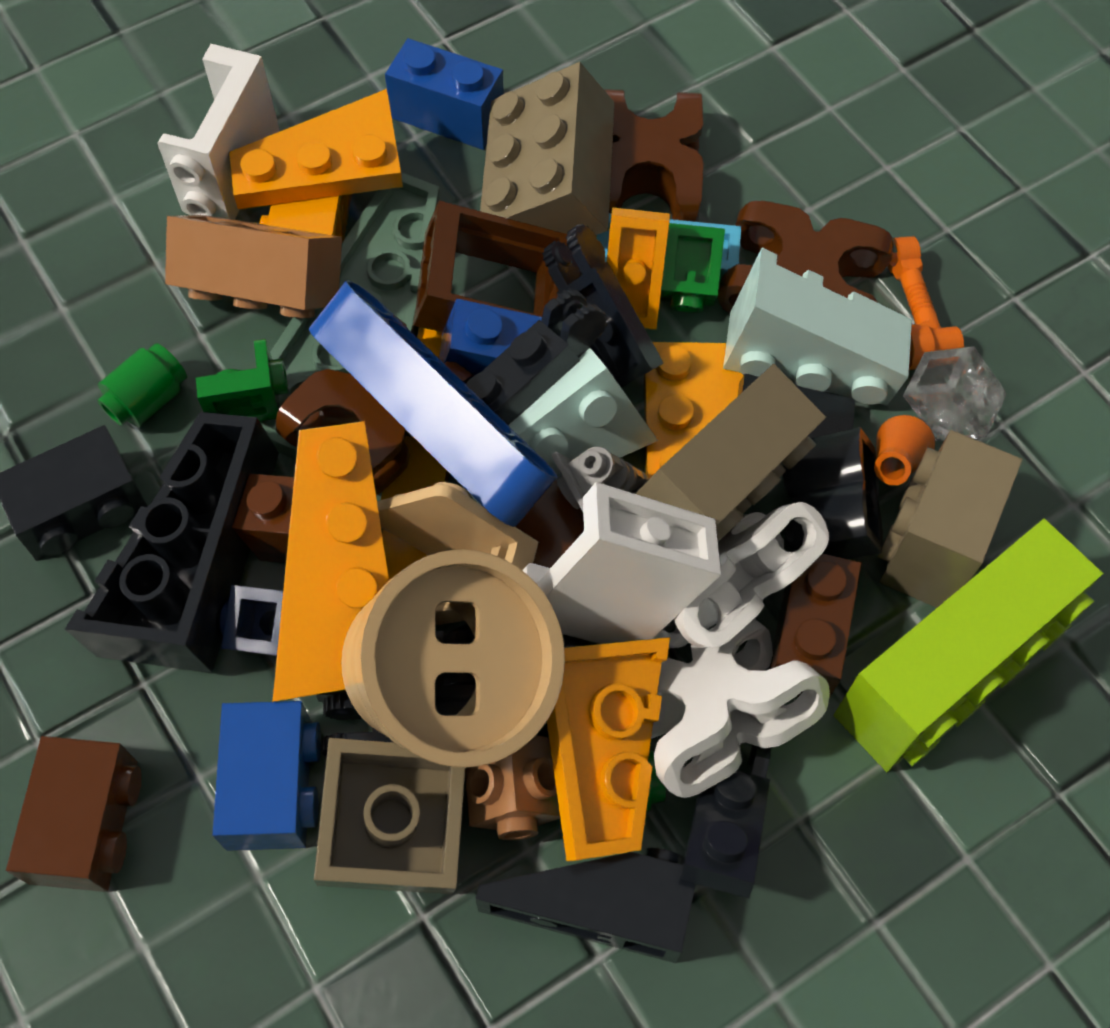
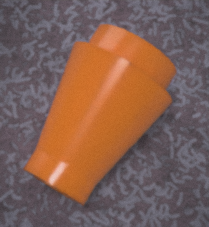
M899 415L886 420L880 426L876 435L877 459L874 470L877 477L885 484L900 485L906 482L910 475L917 470L927 447L935 450L934 434L924 421L915 416Z

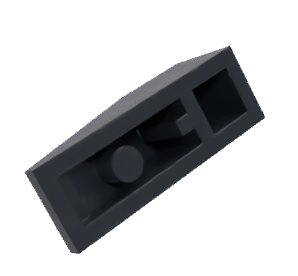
M646 848L644 855L627 852L482 884L478 887L475 900L478 912L676 963L682 953L696 884L680 880L684 862L682 855L660 848Z

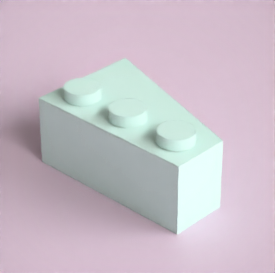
M762 247L730 312L723 369L739 372L743 375L746 373L759 377L774 363L797 386L851 397L862 404H882L887 406L909 377L912 319L854 291L848 295V298L823 287L824 277L811 270L803 273V277L777 265V254Z
M591 348L579 357L580 361L508 425L549 464L557 474V478L562 476L551 456L554 452H558L573 460L589 448L602 447L615 456L623 457L658 441L607 367Z

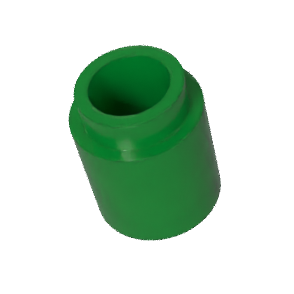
M155 343L148 350L145 348L138 349L98 383V387L103 395L97 402L105 413L118 425L123 426L126 422H130L139 428L181 392L179 385L188 376L178 360L165 347Z

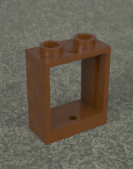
M439 200L425 232L413 326L443 332L456 298L542 317L544 306L552 298L556 299L558 297L557 292L559 291L548 272V267L545 266V261L542 260L544 258L542 255L543 249L552 242L559 240L567 246V239L565 237L568 234ZM455 253L537 273L533 313L452 294Z

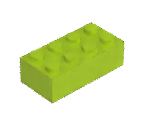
M1045 518L1042 519L862 670L833 716L886 773L903 758L913 767L940 743V739L954 726L959 727L986 702L985 699L998 687L1002 689L1029 664L1028 661L1039 651L1048 649L1072 626V623L1095 602L1086 592L1104 573Z

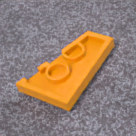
M387 89L229 152L233 195L238 209L403 187Z
M670 637L564 648L565 666L562 687L555 707L547 720L566 861H577L641 850L653 767L648 762L653 722L659 721L662 696L657 695L661 663L667 661Z

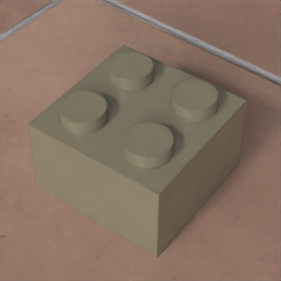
M951 429L939 451L927 447L916 473L912 476L898 507L900 511L894 525H891L884 539L882 553L877 556V558L887 561L879 583L937 608L970 581L984 561L1023 459Z
M329 738L314 872L316 885L453 894L457 887L465 767H451L425 760L403 749L394 742Z

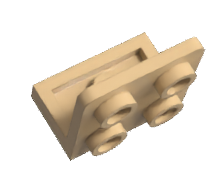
M439 482L430 487L405 494H397L394 497L377 501L381 528L428 556L449 550H475L503 558L521 570L534 561L538 541L516 528V526H509L497 519L484 506L471 499L470 493L459 485ZM440 602L436 606V625L465 621L462 616L449 607V602Z

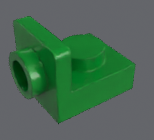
M669 223L660 300L671 302L670 308L672 310L699 313L703 312L704 305L714 306L719 289L725 235L724 228Z
M255 340L254 349L257 368L247 370L227 369L214 375L196 377L197 398L203 412L257 417L259 421L276 419L280 408L279 395L289 393L283 358L272 359L267 340Z

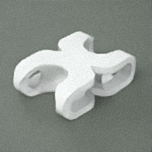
M803 502L780 506L767 515L760 512L745 514L743 519L718 541L721 576L674 618L677 627L672 633L662 629L653 639L670 637L669 648L683 647L688 643L695 647H718L729 642L761 612L764 607L762 600L766 596L792 583L823 554L829 542V532L821 514L814 507ZM790 520L801 524L804 531L803 543L795 552H786L784 550V540L780 534ZM716 624L714 629H712L711 631L707 630L708 628Z
M755 618L729 642L721 646L695 647L691 645L693 660L690 663L667 658V661L661 663L657 695L662 696L659 721L653 722L651 736L652 739L665 734L657 742L654 752L657 777L671 793L682 798L697 795L734 774L742 763L741 743L746 742L762 748L777 747L788 742L822 718L827 711L830 696L827 680L807 663L797 660L765 671L770 666L773 656L771 636L768 629ZM745 641H747L744 648L740 652L736 653L739 646ZM802 692V694L794 702L788 705H784ZM693 757L692 761L683 767L685 762Z

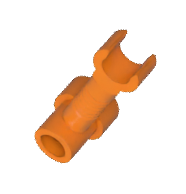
M915 236L893 238L897 252H893L892 260L887 267L894 274L895 279L901 282L915 322L911 327L909 370L927 369L933 362L959 360L964 351L963 334L957 326L941 328L922 276L923 263L921 260L920 244Z

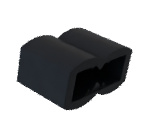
M861 427L811 438L816 443L814 448L790 470L784 466L786 472L783 474V480L789 496L793 497L792 504L798 502L807 503L814 507L823 517L829 532V542L823 554L853 559L882 553L883 530L878 502L879 478L874 470L877 459L874 445ZM790 520L784 528L786 539L792 550H798L803 543L804 531L801 524Z

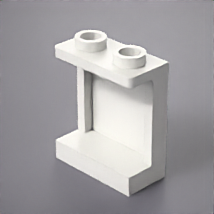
M211 44L202 60L214 97L212 106L194 138L185 139L162 134L157 144L181 210L184 213L235 220L240 209L237 208L233 195L229 152L280 132L262 56Z
M596 482L583 496L584 532L551 568L529 563L522 570L536 582L546 595L557 616L562 634L599 644L653 639L684 608L721 576L715 519Z

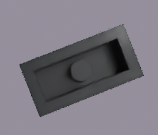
M105 425L0 472V502L16 537L36 561L47 555H57L66 552L77 541L104 528L120 526L129 521L141 506L148 507L120 450Z

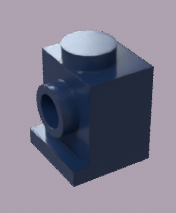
M231 585L230 597L224 603L220 614V630L223 635L221 648L277 656L283 591ZM275 615L273 632L271 633L269 623L271 618Z

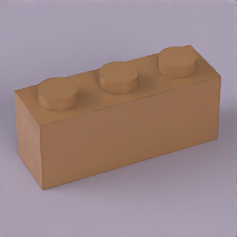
M208 215L167 216L165 284L188 288V297L192 299L216 301L222 300L223 295L234 297L233 305L236 307L266 309L269 303L280 306V315L295 318L315 317V309L325 308L339 290L342 237Z

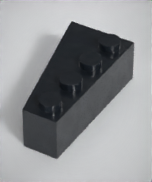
M207 412L199 413L162 472L160 479L164 484L147 508L141 506L130 523L129 527L132 529L133 534L115 562L108 559L94 582L99 588L85 611L77 609L65 627L69 634L96 657L213 673L223 640L220 630L221 610L224 603L230 597L231 585L239 586L250 551V548L235 533L232 526L249 474L273 475L279 452L257 417Z

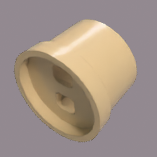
M466 549L443 551L426 556L412 563L389 580L353 620L344 641L341 659L342 677L347 695L364 721L403 749L425 760L451 767H475L490 764L508 757L526 745L540 731L555 707L562 687L565 666L564 642L557 616L551 603L536 582L516 565L503 558L481 551ZM440 602H449V607L454 609L467 622L475 637L472 643L443 644L437 640L435 636V609ZM441 673H469L476 681V688L471 698L455 716L440 715L435 708V680Z

